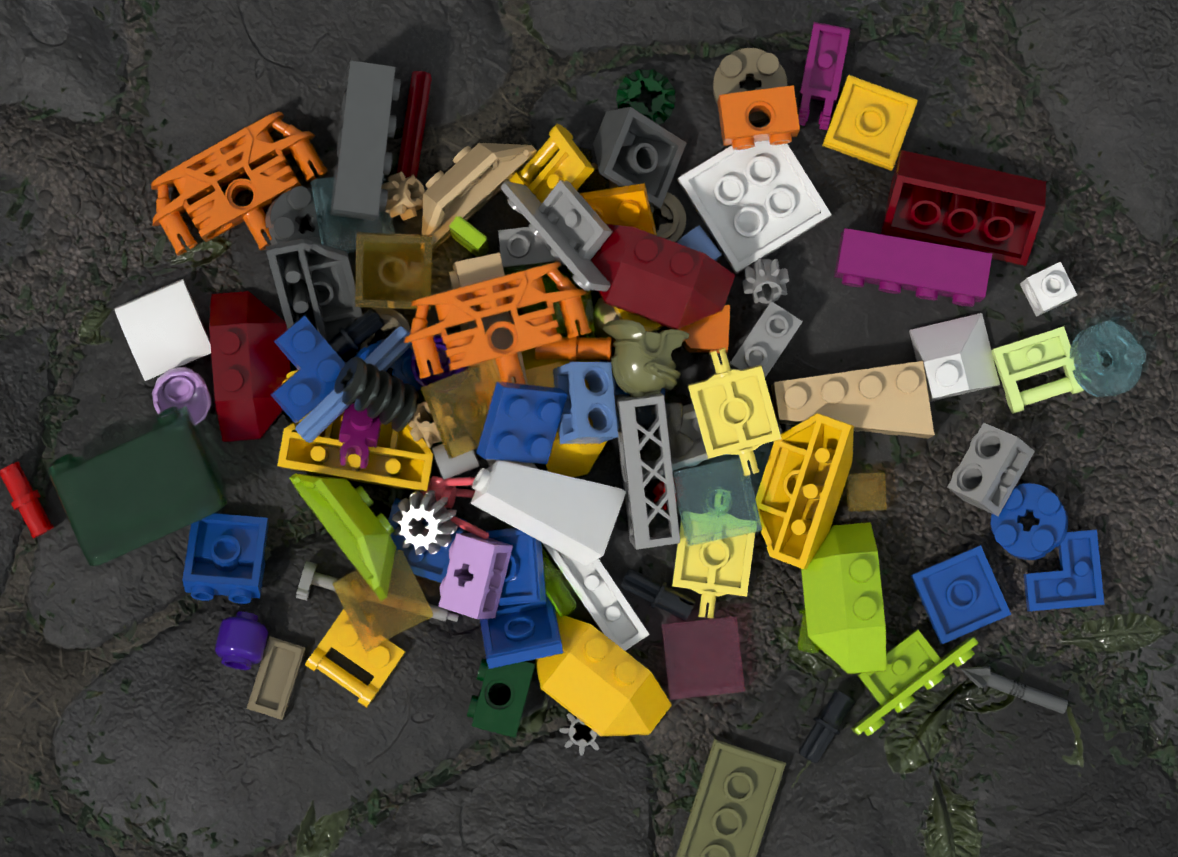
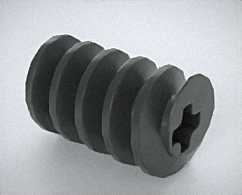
M353 357L345 364L334 385L337 394L343 391V404L348 406L355 401V410L362 412L367 408V416L372 419L380 414V423L387 425L392 421V429L397 432L401 431L413 417L420 398L419 392L416 391L414 386L409 383L404 384L401 379L391 377L384 370L379 371L378 367L371 363L366 364L365 360L360 357Z

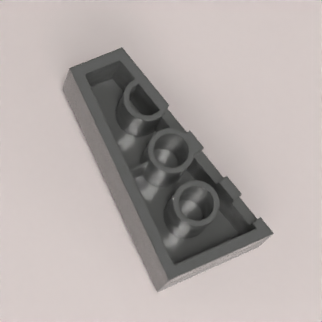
M350 60L344 75L343 88H347V90L344 91L341 104L340 118L343 120V124L340 127L337 142V156L339 158L334 172L330 211L332 216L375 221L379 211L385 212L388 190L381 189L383 174H390L392 153L386 152L387 137L394 138L396 116L390 115L391 101H398L401 79L394 78L395 67Z

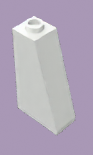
M498 460L487 469L482 468L476 475L472 484L475 493L470 504L587 566L604 555L626 491L617 487Z

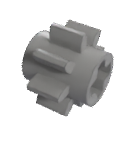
M758 258L751 267L744 268L746 277L742 281L744 293H753L754 303L769 304L771 301H777L781 295H787L788 270L786 268L779 269L778 259L772 261L770 259Z
M568 713L567 717L572 722L570 728H560V732L569 733L570 740L566 742L564 747L569 748L573 744L578 745L581 756L584 754L585 746L591 745L598 751L599 746L595 739L599 735L592 729L590 730L592 738L589 741H586L584 738L577 741L573 737L576 733L574 725L577 722H580L582 725L586 724Z

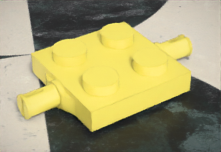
M720 348L722 364H720L717 350L710 352L716 373L706 380L688 384L708 459L724 454L739 455L744 476H748L751 473L747 460L750 461L753 474L759 472L753 450H756L764 443L781 439L762 366L757 365L743 370L731 369L726 348Z
M715 490L712 512L704 514L682 512L679 529L680 543L677 544L672 587L691 589L701 594L698 617H705L708 603L707 618L714 619L716 596L729 594L747 597L757 522L740 520L727 514L731 492H723L722 505H720L722 490Z

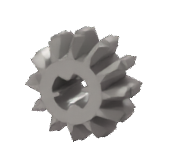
M429 490L424 496L420 491H415L410 494V499L404 498L399 502L398 508L400 511L393 515L392 520L401 525L395 529L394 535H404L406 538L403 541L402 548H408L414 544L416 555L423 554L426 549L430 554H436L440 551L441 546L447 547L452 542L450 534L457 531L458 525L450 521V519L456 515L457 510H446L444 506L448 502V497H443L436 501L434 490ZM424 519L429 523L427 526H424L422 523Z

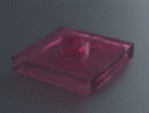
M737 616L661 625L670 700L745 692Z

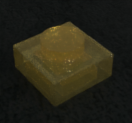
M885 473L848 474V512L887 510Z

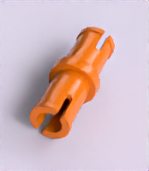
M576 336L569 339L562 337L561 341L536 347L535 358L536 360L565 359L569 360V363L578 362V360H607L611 362L613 340L612 337Z

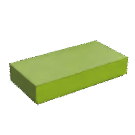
M456 216L449 225L452 238L476 257L485 256L489 251L487 237L461 216Z

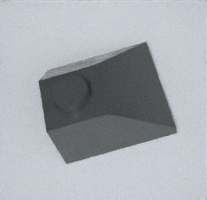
M632 107L606 111L593 147L599 173L620 187L645 183L649 204L656 209H661L687 143Z

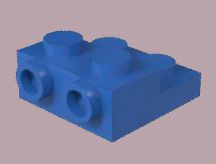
M193 512L182 580L185 592L191 593L192 598L201 601L212 600L214 595L229 596L228 599L231 602L238 604H247L251 602V598H260L265 568L264 555L269 526L268 518Z

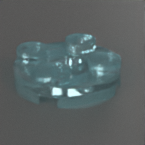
M1104 321L1082 330L1075 337L1070 348V359L1074 358L1076 369L1072 372L1077 383L1089 394L1096 397H1113L1131 390L1136 385L1142 373V364L1146 360V352L1127 329L1112 321ZM1101 352L1110 355L1112 365L1106 368L1102 365L1104 358L1100 355Z

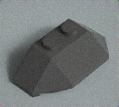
M304 238L266 246L287 329L301 317L306 316L328 342L340 332L339 328L341 326L346 329L362 316L361 305L347 252Z

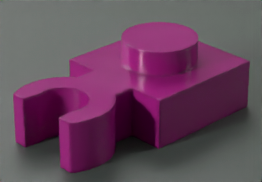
M353 403L344 411L339 432V442L344 443L340 448L341 465H346L349 455L357 454L361 457L360 468L365 469L369 463L368 447L377 448L382 426V423L379 421L380 414L372 419L367 416V408L359 412L355 410Z

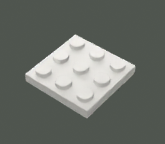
M769 140L755 142V147L744 150H733L731 145L680 176L677 180L735 274L744 270L745 267L751 266L758 258H764L832 215L788 144L770 145Z

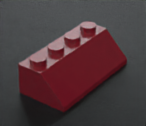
M900 150L881 234L992 253V259L1026 266L1045 210L1046 181Z

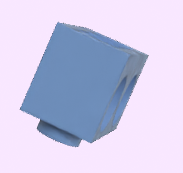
M570 362L553 369L555 388H561L568 394L558 426L560 444H600L617 438L619 416L615 408L614 392L616 381L612 374L611 362ZM585 379L589 383L590 390L585 385ZM588 416L592 419L593 428L589 424Z

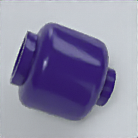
M239 611L236 612L235 617L222 620L215 645V652L222 659L221 663L227 667L239 670H249L252 665L260 663L265 651L268 630L263 624L258 622L257 615L249 612Z

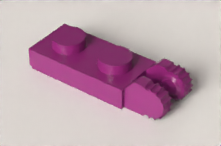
M818 22L813 23L799 96H802L798 112L799 125L805 126V123L808 121L809 104L812 98L824 101L818 123L820 125L819 129L828 130L833 103L837 101L850 34L849 28Z

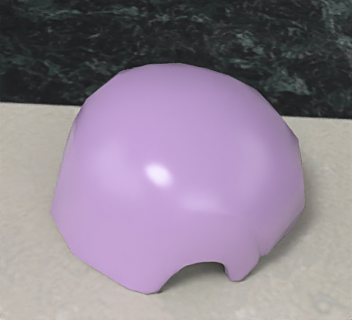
M186 367L169 369L157 378L152 391L153 404L160 419L165 424L177 429L196 426L206 418L211 406V396L204 379L199 373Z

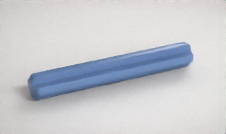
M402 326L398 327L365 359L366 364L371 363L378 367L379 371H386L412 346L411 342L404 344V339L410 335V332ZM334 389L296 426L297 433L306 442H313L350 406L342 403L343 391L337 394Z

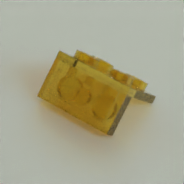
M401 549L396 550L394 553L388 595L383 601L378 599L357 570L332 582L365 652L380 646L381 642L433 616V612Z

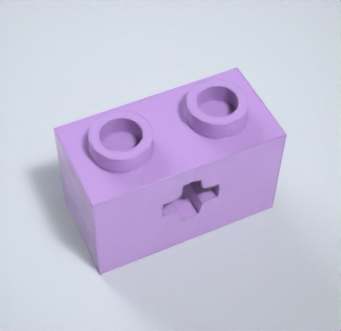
M456 533L455 540L449 549L450 562L447 574L440 585L441 598L439 607L475 619L495 618L513 545L491 538L483 539L472 533Z

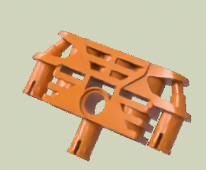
M275 112L157 177L151 183V189L157 190L158 194L153 226H162L175 249L176 255H181L187 252L180 240L181 237L190 250L198 244L181 216L184 212L187 211L188 215L192 218L193 224L199 230L198 232L205 242L214 239L245 221L258 244L259 250H265L269 244L263 233L266 232L269 240L272 238L269 234V227L266 228V213L264 210L269 208L272 202L283 193L301 186L285 156L292 153L305 176L306 182L317 179L310 168L311 164H313L320 177L328 171L310 142L315 137V134L310 131L302 132L292 124H287L283 121L284 114ZM276 129L285 138L274 142L270 132ZM245 174H248L250 180L238 179L244 176ZM228 185V187H227V189H226V191H225V193H224L222 187ZM175 186L180 196L171 202L168 188ZM242 190H250L253 192L252 202L244 207L236 205V195Z
M555 262L412 301L411 306H417V311L412 321L410 335L405 337L404 344L409 342L412 344L420 379L431 376L427 360L430 361L433 375L444 373L434 336L440 334L442 343L446 344V358L449 357L451 362L448 364L450 371L495 359L501 382L512 383L511 377H513L515 384L526 385L518 352L562 340L561 333L557 334L556 330L559 327L558 321L553 319V314H555L553 303L558 302L560 305L568 339L579 336L575 320L577 321L580 335L591 333L581 299L582 295L588 293L584 289H578L568 277H564L557 269L562 264ZM547 274L555 282L556 288L560 292L546 293L542 276ZM542 302L545 304L546 309L518 316L517 309ZM429 306H435L440 323L427 328ZM509 312L512 323L498 321L492 324L486 331L484 330L483 318ZM474 321L476 328L447 335L446 328ZM497 328L508 330L512 336V343L506 350L497 349L491 342L492 333Z

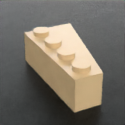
M923 361L774 382L771 386L774 412L780 424L798 425L819 413L854 426V431L874 432L926 439L934 436Z

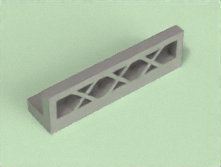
M629 394L614 395L615 408L619 416L618 444L624 491H626L625 504L630 543L636 550L680 543L664 395L655 394L634 398L630 397ZM656 404L657 419L646 430L636 421L635 407ZM657 428L659 431V439L653 435ZM637 429L644 433L640 440L638 439ZM649 438L661 448V456L652 467L642 461L640 456V450ZM661 465L663 466L664 477L657 472ZM642 466L648 470L644 478L642 474ZM654 475L665 484V493L656 504L645 497L644 487ZM666 501L668 513L661 509ZM646 503L652 507L651 511L648 514L646 509ZM659 512L669 520L670 535L650 537L648 524Z

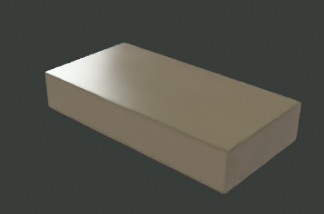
M269 636L246 709L284 720L306 647Z

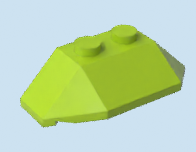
M297 473L289 477L297 492L378 599L383 601L387 598L396 545L390 535L395 530L382 513L376 517L369 507L374 503L360 485L354 489L346 478Z
M871 522L833 525L807 569H801L807 637L847 674L886 671L885 615L878 550Z

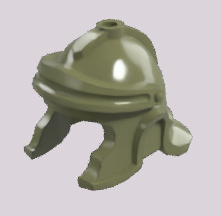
M613 320L605 324L602 329L616 341L612 344L615 348L614 356L611 359L612 374L616 383L623 391L634 398L660 394L662 388L667 390L674 388L677 383L676 380L680 378L681 374L675 370L677 365L672 361L671 353L674 349L679 348L685 339L689 338V333L674 329L662 330L660 333L645 331L643 325L630 320Z

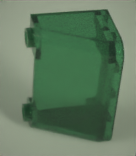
M187 405L180 409L174 406L163 410L156 416L157 421L153 424L152 431L86 461L82 457H74L73 454H67L56 459L52 463V467L48 468V475L79 546L90 566H97L111 561L219 511L227 504L225 482Z

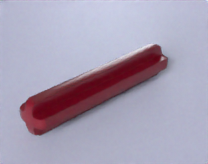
M413 71L411 76L397 173L403 172L405 178L414 175L416 179L418 174L432 82L431 74L425 71Z

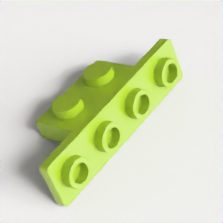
M915 630L886 653V671L859 673L857 675L880 706L851 727L852 731L856 735L865 732L869 736L885 724V721L882 719L884 715L892 709H895L897 713L901 712L915 701V698L912 696L914 692L922 686L927 690L931 689L945 678V675L942 673L944 669L952 663L959 667L974 656L975 653L972 648L978 644V641L975 637H969L940 659L921 632Z

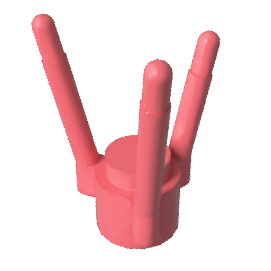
M432 476L429 479L428 491H435L436 501L443 497H448V502L444 507L452 508L456 497L473 498L475 490L459 489L456 486H472L475 477H452L444 480L443 477ZM420 491L424 496L426 491ZM456 516L450 519V521L457 524L463 530L483 539L489 538L488 532Z

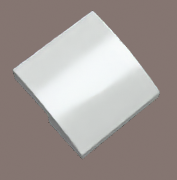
M184 279L114 308L145 381L161 375L169 369L180 367L211 353L210 339Z

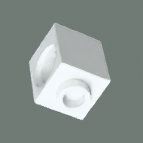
M1061 262L1027 277L1020 283L1036 317L1077 296Z

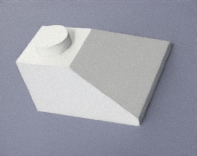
M982 313L909 330L916 361H923L929 402L1000 385Z

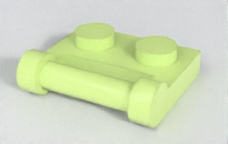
M1064 326L991 350L1006 394L1007 404L1012 414L1023 411L1024 406L1067 392L1076 394L1084 391L1083 381ZM1063 367L1065 378L1019 392L1017 381Z

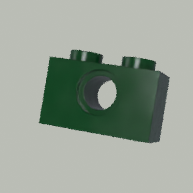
M482 658L476 679L483 682L480 696L472 695L467 712V717L473 718L472 727L516 738L535 664L524 661L489 669L487 659ZM496 683H504L510 688L511 698L504 705H497L490 699L489 691Z

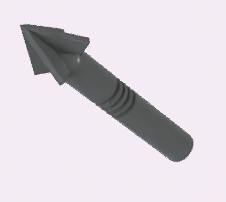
M990 667L961 668L978 688L988 686L1064 714L1067 709L1068 700L1028 685L1024 686L1023 683H1017V681L993 673Z

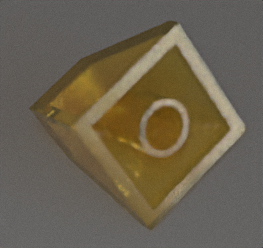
M356 233L355 307L417 309V306H411L412 301L433 295V235Z

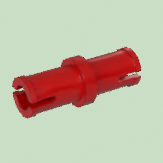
M18 461L1 469L0 476L13 499L11 503L13 509L19 510L34 539L53 529L54 525L51 524L38 499L41 497L39 491L33 490Z

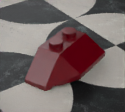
M606 224L611 229L612 234L591 259V262L611 284L607 291H599L605 304L675 330L723 310L735 277L732 272L705 253L635 227Z
M249 291L211 294L209 331L214 396L223 442L258 440L264 436L269 427L283 412V409L270 394L281 386L282 382L287 379L286 375L291 372V361L274 342L287 330L286 322Z

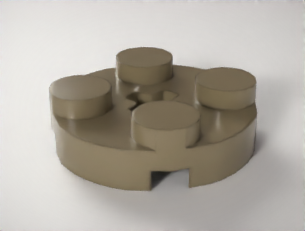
M757 48L739 49L722 59L715 72L713 95L717 103L719 95L747 91L744 88L740 89L739 86L740 83L745 82L746 77H753L754 81L760 83V87L755 90L787 86L786 73L774 54ZM759 111L749 115L751 124L768 119L766 114Z

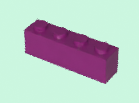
M844 228L840 237L834 277L842 278V284L851 287H864L865 282L879 285L878 290L886 293L900 294L901 289L916 291L915 297L921 299L937 300L938 295L951 297L953 304L972 307L975 302H981L986 296L992 253Z

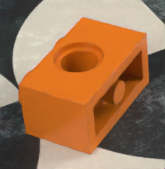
M794 85L719 95L717 103L723 146L732 145L733 150H744L755 147V142L769 140L770 145H782L792 142V137H797L800 131ZM757 111L763 112L767 115L769 124L762 128L755 127L750 123L749 115Z

